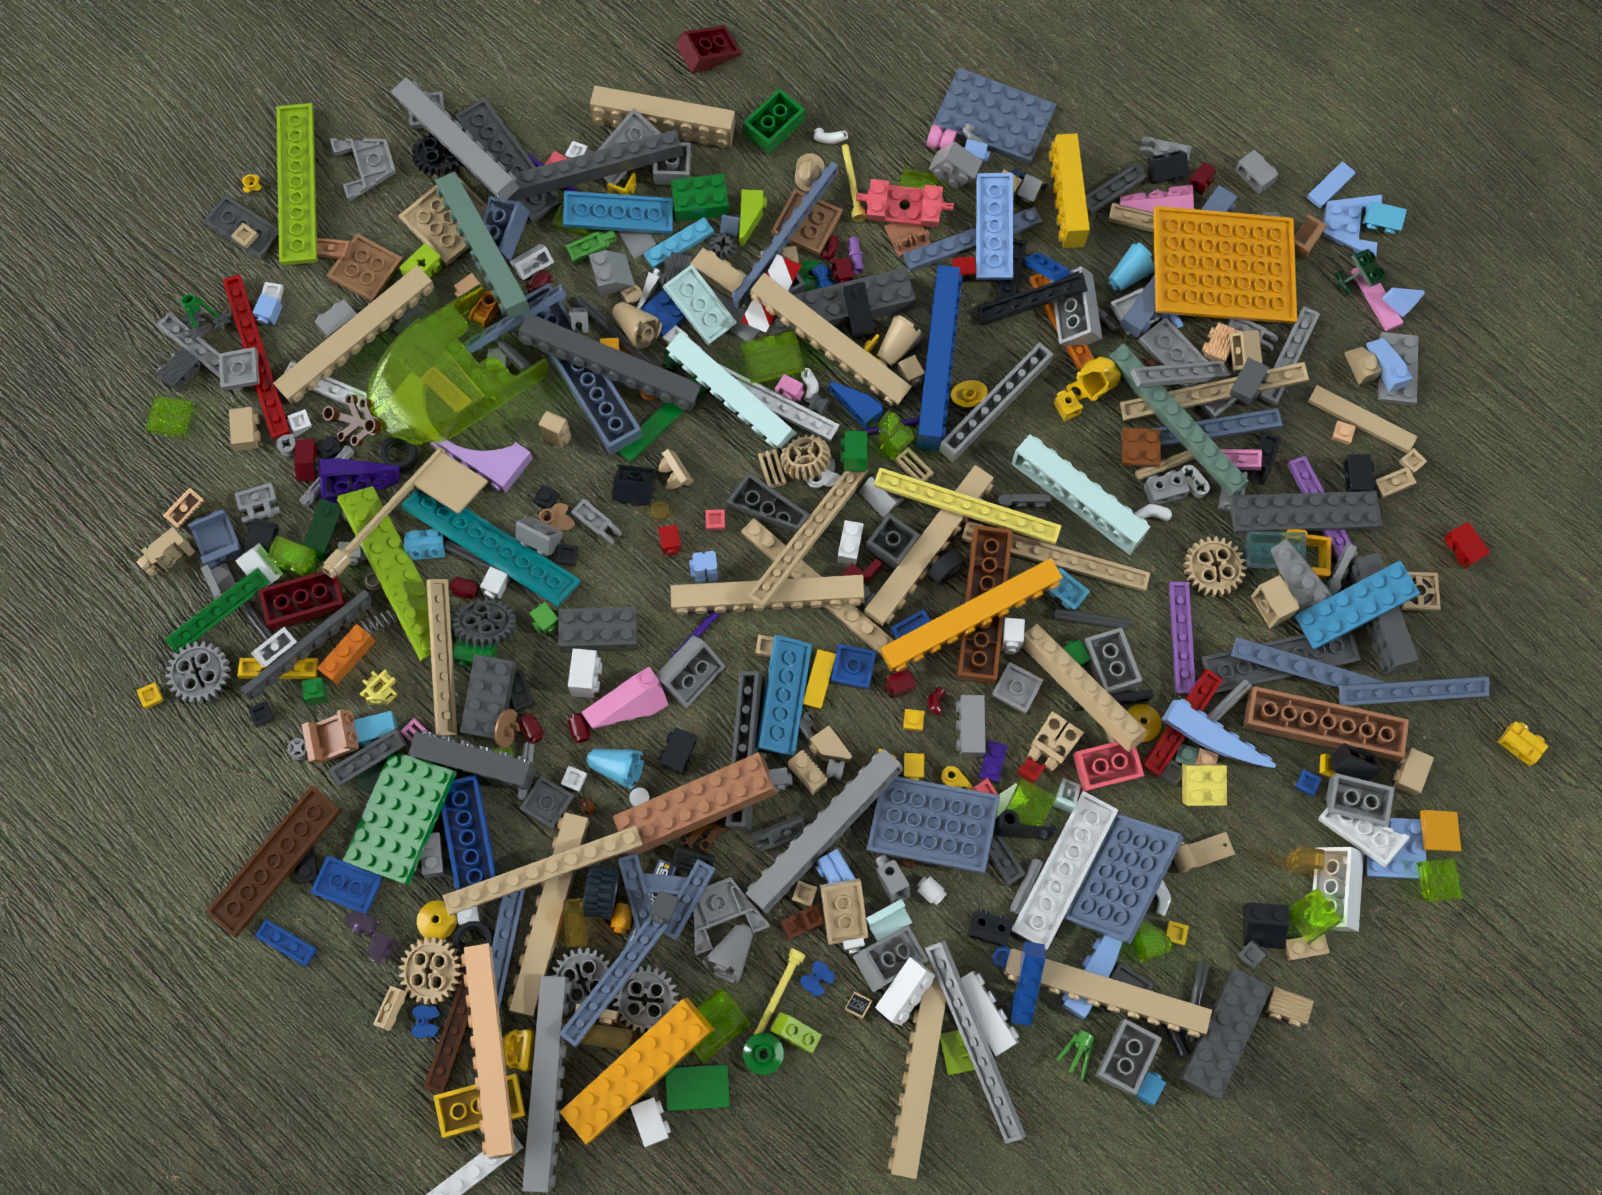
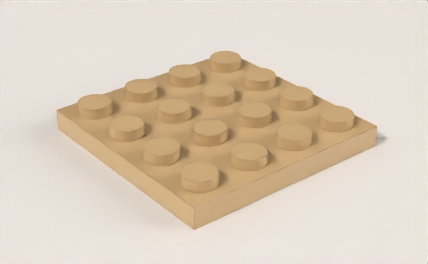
M460 179L477 212L482 217L487 204ZM435 185L398 215V217L423 243H426L441 256L443 263L448 266L465 252L467 248L463 241L464 235H459L456 229L458 224H453L449 216L451 212L450 210L446 211L442 203L444 199L438 197L435 190L438 186Z

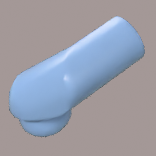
M1159 313L1160 319L1163 320L1165 317L1170 319L1176 328L1183 326L1179 315Z

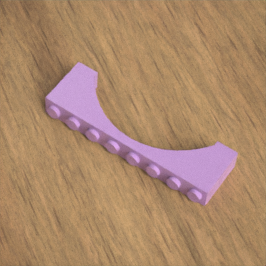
M411 372L384 405L387 412L386 416L392 421H399L401 426L407 431H414L415 435L422 441H429L435 450L437 447L443 448L446 455L488 480L494 490L498 492L501 490L506 493L533 459L531 452L516 442L513 446L490 451L470 450L449 442L436 431L429 420L426 406V393L429 391L427 383Z

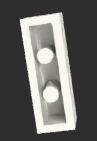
M909 957L875 1008L891 1022L902 1025L909 1018L914 1006L920 1002L925 990L931 986L936 974L920 961Z

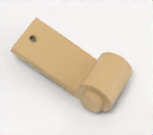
M1227 832L1192 844H1185L1184 841L1181 842L1173 859L1178 872L1183 873L1235 855Z

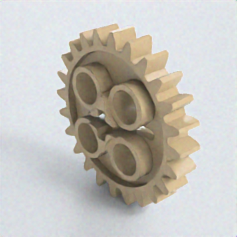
M1215 536L1213 541H1211L1210 537H1207L1205 542L1203 539H1200L1199 545L1194 543L1192 548H1189L1187 551L1189 555H1186L1184 558L1187 562L1183 564V567L1188 568L1184 571V574H1190L1187 581L1193 580L1191 587L1198 586V593L1202 589L1205 590V596L1211 592L1212 597H1215L1217 592L1222 597L1224 591L1228 595L1231 593V589L1235 591L1238 588L1237 585H1241L1243 582L1241 579L1246 575L1243 572L1247 569V567L1242 566L1246 560L1240 559L1243 553L1236 552L1238 546L1232 548V541L1226 544L1225 538L1220 542L1217 536ZM1218 553L1223 554L1226 559L1219 558ZM1199 557H1205L1207 562H1202ZM1222 571H1227L1230 577L1224 576ZM1204 574L1210 575L1212 580H1207Z
M425 937L424 941L417 940V945H410L412 951L405 950L407 958H401L405 964L399 966L400 969L404 970V973L399 974V977H404L405 980L400 984L407 985L404 991L411 992L410 998L417 997L416 1002L423 1001L424 1004H430V1002L438 1004V1000L444 1002L445 996L447 998L452 997L451 991L458 990L455 984L462 983L458 976L464 975V973L459 971L463 964H458L461 956H455L458 949H451L452 943L446 944V939L439 940L438 937H433L432 940L430 937ZM423 954L425 955L426 959L424 964H422L421 962V956ZM441 957L444 958V965H443V966L440 965V958H441ZM420 975L423 978V982L421 985L418 982V978ZM439 977L442 980V984L440 987L437 985V979Z

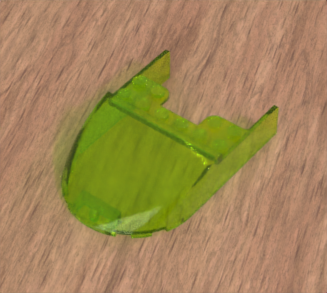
M478 284L424 319H416L392 342L380 358L369 379L367 399L371 400L370 409L373 416L381 420V429L391 437L405 440L406 443L411 444L438 443L462 432L548 375L547 360L544 358L519 375L513 376L502 362L495 357H489L480 363L474 359L458 338L468 331V323L462 315L472 310L483 295V287L481 284Z

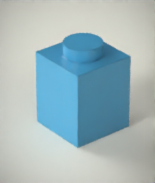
M1151 1071V1073L1146 1072L1140 1088L1134 1096L1150 1106L1155 1105L1166 1082L1162 1080L1163 1077L1154 1071Z

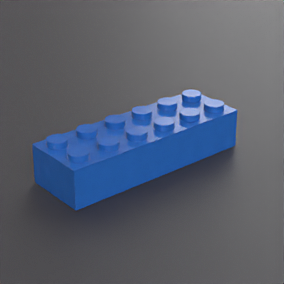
M476 775L455 779L441 811L457 891L498 875L480 780Z

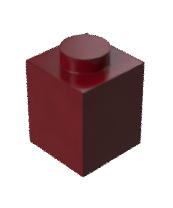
M909 668L887 676V683H885L886 691L888 694H892L893 699L915 691L916 688Z

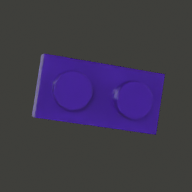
M988 740L979 779L984 780L988 778L990 782L999 783L1008 745Z

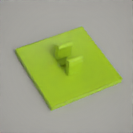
M959 1030L941 1033L940 1040L947 1075L975 1070Z

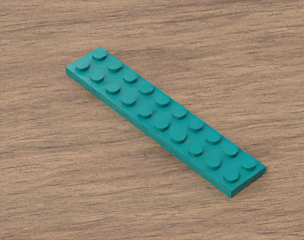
M417 489L402 503L401 508L506 573L557 607L580 585L581 580L531 548L522 545L520 541L467 508H464L458 514L420 489Z

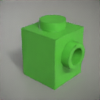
M546 602L529 613L534 621L532 625L538 633L542 631L546 636L558 630L559 619Z

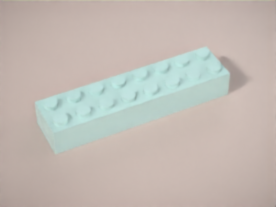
M681 331L666 348L670 351L668 355L679 365L683 363L682 368L693 377L697 375L696 380L705 388L711 387L710 392L720 401L724 399L725 402L723 404L734 413L738 411L739 414L737 416L746 424H753L751 428L761 437L765 435L767 437L765 441L773 448H785L786 443H789L796 436L797 432Z
M1029 434L1016 449L1011 463L1013 466L1128 555H1131L1142 542L1150 528L1147 521L1133 514V511L1128 506L1120 504L1115 496L1103 491L1098 483L1090 481L1085 473L1073 468L1068 460L1060 458L1055 450L1043 445V442L1038 437H1033Z

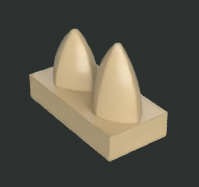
M667 449L662 453L664 458L659 464L658 471L666 473L673 470V473L666 482L665 489H675L683 484L689 486L694 482L674 451Z

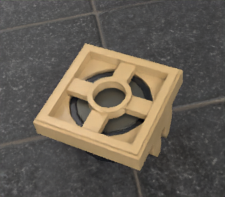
M1408 572L1420 595L1400 605V610L1439 611L1441 607L1438 573Z

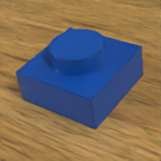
M1302 770L1294 788L1313 797L1322 778Z

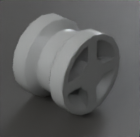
M283 435L277 440V448L284 457L295 456L296 441L290 435Z
M301 738L291 740L287 748L288 753L299 761L307 759L305 741Z
M830 758L826 777H835L841 781L845 761L836 762Z

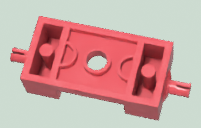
M871 179L868 193L856 194V201H867V220L938 228L942 210L953 211L954 203L943 202V187L925 185V189L894 186L889 185V181ZM903 201H907L910 204V207L906 210L901 209L899 206Z

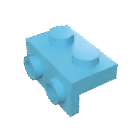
M433 528L407 531L404 537L405 553L409 554L411 560L445 557L444 535Z
M1060 567L1058 570L1063 577L1059 583L1060 586L1051 591L1047 589L1046 592L1053 598L1056 596L1062 600L1061 604L1070 610L1072 608L1075 610L1090 593V590Z

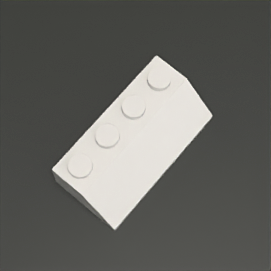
M1353 847L1316 848L1310 927L1343 932H1359L1364 855L1362 851Z

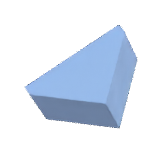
M1391 288L1382 298L1400 316L1404 317L1425 292L1424 290Z

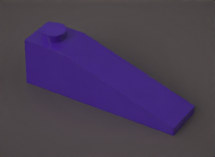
M340 458L320 459L321 499L338 502L337 498L339 495L371 486L379 490L399 483L400 468L395 465Z

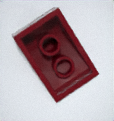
M726 25L683 31L676 44L691 73L707 71L741 55V51Z

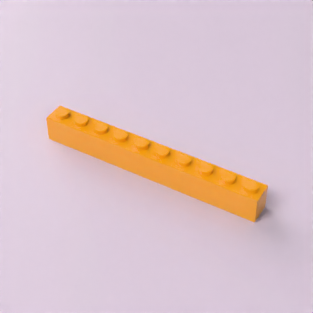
M1052 558L881 647L880 653L891 672L894 670L899 672L907 667V663L911 661L916 663L923 659L924 654L937 652L941 649V645L954 643L958 640V636L971 634L975 631V627L988 625L992 622V618L1005 616L1009 613V609L1022 607L1026 604V600L1039 598L1043 595V591L1047 589L1050 591L1060 586L1059 583L1063 577Z

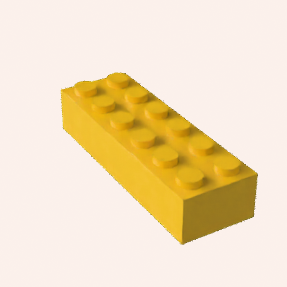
M1078 133L1057 134L1055 141L1051 144L1052 151H1049V161L1053 164V167H1051V177L1055 180V183H1053V193L1057 197L1055 199V209L1058 210L1059 214L1057 215V226H1060L1061 230L1058 234L1059 242H1062L1063 248L1084 247L1090 228Z

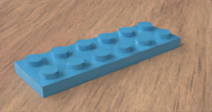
M564 191L563 227L672 234L673 198Z
M1400 560L1295 615V618L1313 650H1316L1418 597L1420 592Z
M781 635L774 636L756 749L789 757L795 756L812 644Z

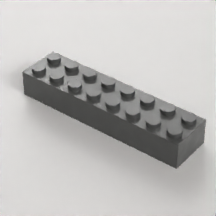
M906 267L794 294L796 298L835 328L848 326V322H850L843 291L844 286L865 282L872 319L915 309L916 302ZM774 316L769 326L774 343L800 337L795 333L796 330L792 326L787 327L780 321L781 318L779 316Z

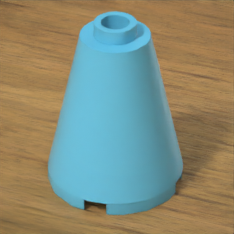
M1134 242L1109 276V286L1114 291H1122L1155 272V264L1152 261L1150 251L1141 243Z
M594 748L588 753L586 762L591 769L627 789L635 787L632 786L634 781L638 782L644 760H640V755H643L640 750Z

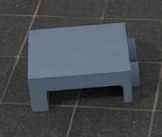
M225 510L213 511L210 515L204 518H196L188 524L202 557L200 558L204 566L208 565L210 568H214L243 555L239 540L229 515Z

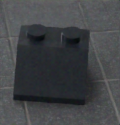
M619 465L614 477L612 500L619 503H636L640 506L650 505L653 498L657 469Z
M1251 902L1243 906V946H1247L1251 940H1254L1262 948L1284 949L1289 928V905Z

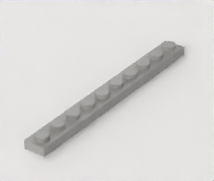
M944 940L926 947L925 950L1004 1141L1007 1144L1021 1140L1026 1137V1134L948 946Z

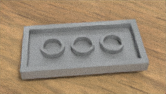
M633 108L598 150L661 134V132ZM627 171L603 178L608 183L616 185Z
M1382 332L1380 339L1384 338L1402 358L1412 379L1405 388L1388 393L1379 375L1378 402L1415 406L1417 404L1418 336Z

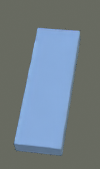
M1342 161L1308 194L1307 199L1321 209L1356 172Z

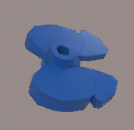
M818 264L812 269L813 274L818 277L816 279L818 288L837 284L835 281L828 280L827 276L832 274L828 266Z
M817 961L813 963V971L810 975L802 976L800 983L813 996H820L824 994V990L818 982L822 979L832 984L834 973L833 971L830 972L826 964Z
M419 1005L412 1010V1014L416 1018V1025L411 1029V1033L418 1038L434 1037L438 1033L439 1027L428 1024V1019L439 1017V1010L435 1006Z

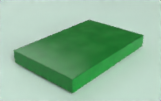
M728 1065L672 1068L666 1074L667 1111L730 1107Z

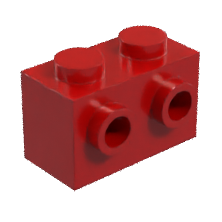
M1469 521L1450 531L1444 537L1447 547L1452 549L1458 563L1463 565L1465 569L1490 554V551Z

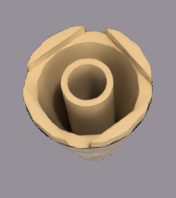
M620 302L613 308V317L636 348L644 349L652 344L650 341L654 337L657 339L662 323L656 316L625 302Z
M895 315L876 355L886 367L887 365L893 366L925 338L920 329L916 332V329L913 327L914 324L900 315Z

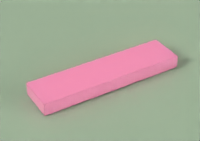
M1357 267L1351 270L1352 275L1359 272ZM1362 274L1354 278L1386 332L1404 323L1399 314L1383 301L1382 297L1386 292L1381 283L1369 287Z

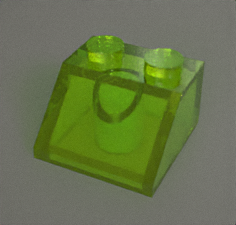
M1142 920L1133 939L1140 962L1144 963L1161 958L1172 952L1170 937L1166 936L1164 931Z

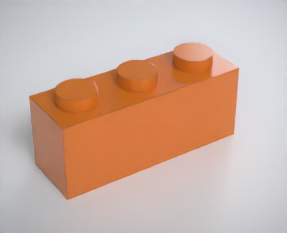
M356 624L317 669L337 686L371 648L375 640Z

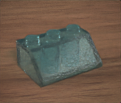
M1247 531L1245 537L1246 567L1278 569L1271 549L1285 539L1289 540L1306 561V532Z

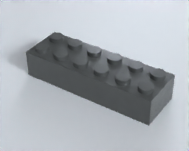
M1379 552L1358 557L1348 567L1349 571L1346 577L1352 585L1385 568ZM1399 606L1366 623V632L1371 636L1373 641L1372 648L1378 655L1379 667L1384 671L1385 676L1406 671L1419 660Z
M425 730L422 733L415 732L408 754L411 757L444 768L476 775L480 778L530 791L537 768L532 765L529 759L517 756V759H514L509 753L498 751V754H496L490 748L479 746V749H477L472 743L460 740L459 744L451 737L442 735L441 738H438L439 736Z
M1237 968L1229 970L1211 1009L1212 1013L1207 1034L1200 1035L1178 1080L1214 1100L1221 1099L1272 987Z

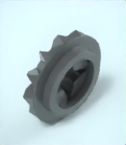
M726 232L724 234L717 233L716 236L711 237L708 248L719 259L726 260L736 253L737 241ZM723 241H725L726 246H724V249L721 251L720 245Z

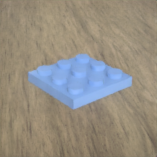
M1390 818L1387 827L1394 829V832L1401 835L1406 834L1410 838L1386 868L1364 853L1365 877L1427 879L1426 850H1424L1421 819Z

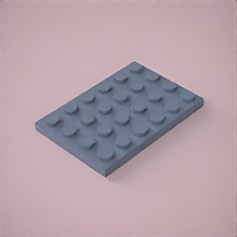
M959 67L933 124L942 126L943 130L957 131L956 137L967 140L962 129L966 123L974 126L972 133L988 144V149L1031 165L1057 104Z
M897 776L878 796L866 850L867 852L985 874L1000 795Z
M1116 814L1063 919L1131 945L1184 837L1180 833Z

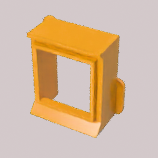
M1289 529L1280 538V543L1288 539L1291 544L1319 547L1318 568H1311L1319 578L1325 579L1331 575V537L1307 535L1305 530Z

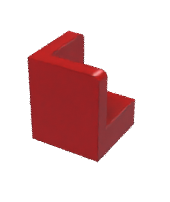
M974 256L952 259L951 266L960 267V275L976 274Z
M1028 757L1016 774L1033 785L1044 771L1046 765L1043 763L1040 766Z

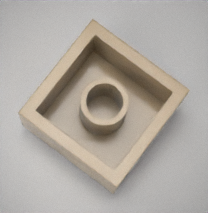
M1280 575L1260 584L1251 595L1270 629L1290 620L1299 610V603L1296 597L1291 595L1287 582Z

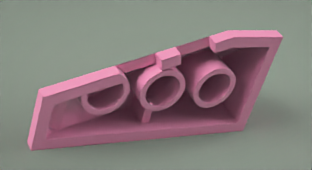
M1193 185L1169 187V191L1166 192L1159 189L1153 190L1149 195L1136 193L1120 196V205L1153 212L1155 206L1194 209Z
M648 667L585 709L582 715L592 729L613 725L620 721H631L638 717L652 716L668 707V702L661 682L651 668Z

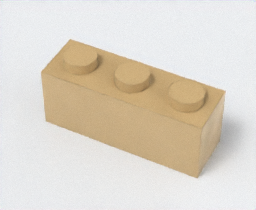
M704 248L701 249L690 263L705 282L731 299L733 292L741 287L742 281L746 276L743 271L736 270L728 261H722L711 250L707 251Z

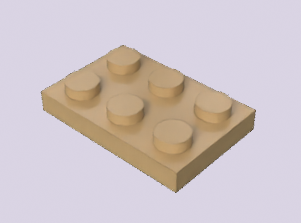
M854 879L820 885L828 944L868 938L861 880Z

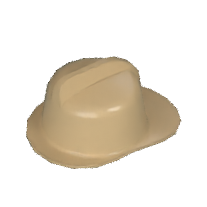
M810 153L802 155L798 159L795 170V183L801 190L810 192L813 182L816 179L819 180L822 176L821 173L824 169L822 158Z

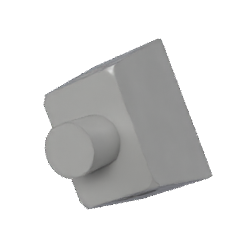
M886 855L878 857L875 860L878 865L877 877L891 904L900 899L905 900L909 898L910 885L896 861L892 860L889 862Z

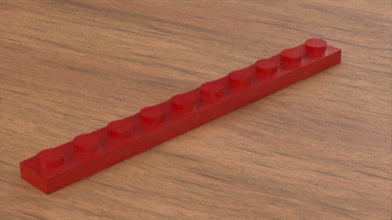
M240 274L223 279L222 281L243 348L255 347L257 349L260 384L255 385L271 438L275 440L283 435H290L291 431L278 390L273 384L275 380L243 279Z

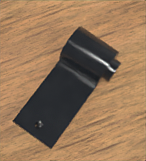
M865 282L844 286L843 291L850 321L848 326L852 340L874 335L877 326L875 320H872Z
M257 518L250 521L244 553L258 543L268 553L271 542H275L278 537L279 525ZM240 567L239 574L246 575Z
M1006 809L997 816L994 833L998 836L1034 838L1038 840H1049V837L1057 831V827L1020 825L1018 814L1011 809Z

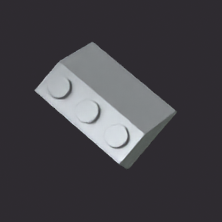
M692 636L656 674V677L661 682L663 689L687 708L726 666L705 641Z
M1335 773L1329 778L1326 794L1328 812L1388 826L1395 788Z

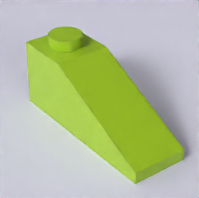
M742 189L740 247L745 245L763 216V208H767V197H763V190Z

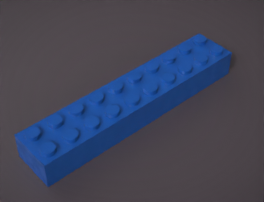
M938 265L916 449L938 451L939 445L945 438V423L948 413L947 406L950 395L949 388L951 385V370L953 367V353L957 331L956 324L959 313L958 306L961 295L960 288L963 275L959 274L960 267Z

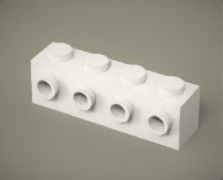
M972 971L961 978L987 1043L995 1056L1002 1054L1019 1043L1017 1031L1013 1026L1009 1027L1006 1022L1008 1019L1002 1008L998 1009L994 1003L997 1000L991 991H987L984 987L986 982L982 975Z

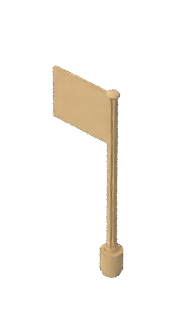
M437 447L432 456L344 549H336L323 563L322 570L331 578L339 576L351 563L350 555L414 486L460 514L488 483V480L446 455L443 448Z

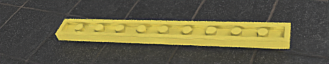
M879 468L873 486L1000 528L1011 529L1013 532L1054 545L1062 526L883 468Z

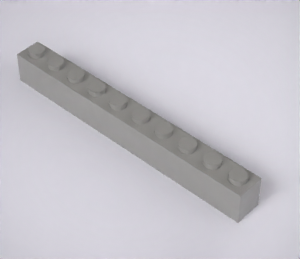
M407 77L404 78L391 90L397 101L504 203L519 189L515 183L516 177L510 171L506 173V168L499 161L496 163L494 156L489 151L485 153L483 151L484 147L478 141L474 142V138L467 130L463 132V127L456 120L453 122L451 115L446 110L442 112V107L435 100L432 102L430 100L432 98L425 90L421 92V87L415 81L411 82Z
M885 749L877 752L872 757V761L859 770L858 776L845 785V790L840 795L834 796L831 804L818 813L817 819L804 828V833L799 838L793 839L789 848L777 856L776 862L762 872V877L757 882L754 881L750 884L746 895L766 914L904 770L901 763Z
M541 976L522 1191L548 1193L555 1187L556 1175L553 1174V1166L557 1164L558 1155L555 1153V1144L559 1142V1131H556L557 1122H560L561 1109H558V1105L563 1096V1088H560V1081L564 1078L565 1068L562 1066V1058L566 1056V1045H563L564 1039L559 1036V1033L565 1027L566 1015H569L570 1003H567V996L571 994L572 983L569 982L568 977Z

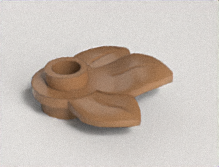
M563 503L554 504L550 509H543L538 514V520L560 531H567L575 526L572 518L566 515L569 506ZM547 516L551 517L549 521H545L544 518Z

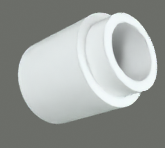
M931 876L928 879L923 877L917 884L919 887L917 891L931 904L934 903L936 906L947 895L944 892V888Z

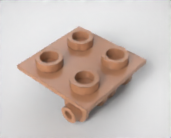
M891 223L884 226L898 257L902 256L903 253L931 244L928 238L930 233L923 226Z

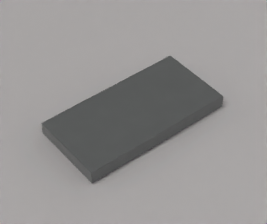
M227 195L223 196L203 220L204 225L260 260L266 256L279 240V228ZM242 223L258 234V237L247 249L231 237Z

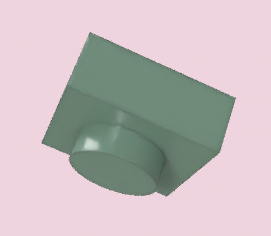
M1181 744L1176 751L1174 761L1179 765L1195 764L1199 748Z

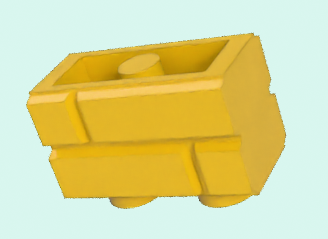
M1517 721L1510 724L1497 741L1529 767L1535 764L1548 748V745L1544 743L1545 740L1541 736L1534 735L1529 731L1527 725Z

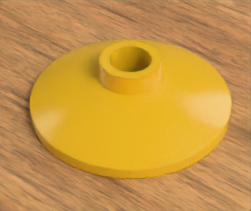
M976 380L961 382L951 391L952 401L961 407L976 406L988 395L986 385Z
M1137 704L1127 710L1146 729L1142 742H1149L1158 736L1161 731L1162 721L1159 713L1153 707ZM1140 719H1145L1147 724H1142Z
M436 900L427 903L421 908L417 916L419 932L423 937H430L431 940L433 937H438L439 940L448 938L457 926V914L449 916L444 901ZM435 916L439 917V921L437 923L432 922V919Z

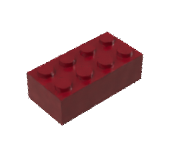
M324 571L258 589L266 624L272 632L283 627L287 628L332 615L346 605L340 577L335 576L331 578Z

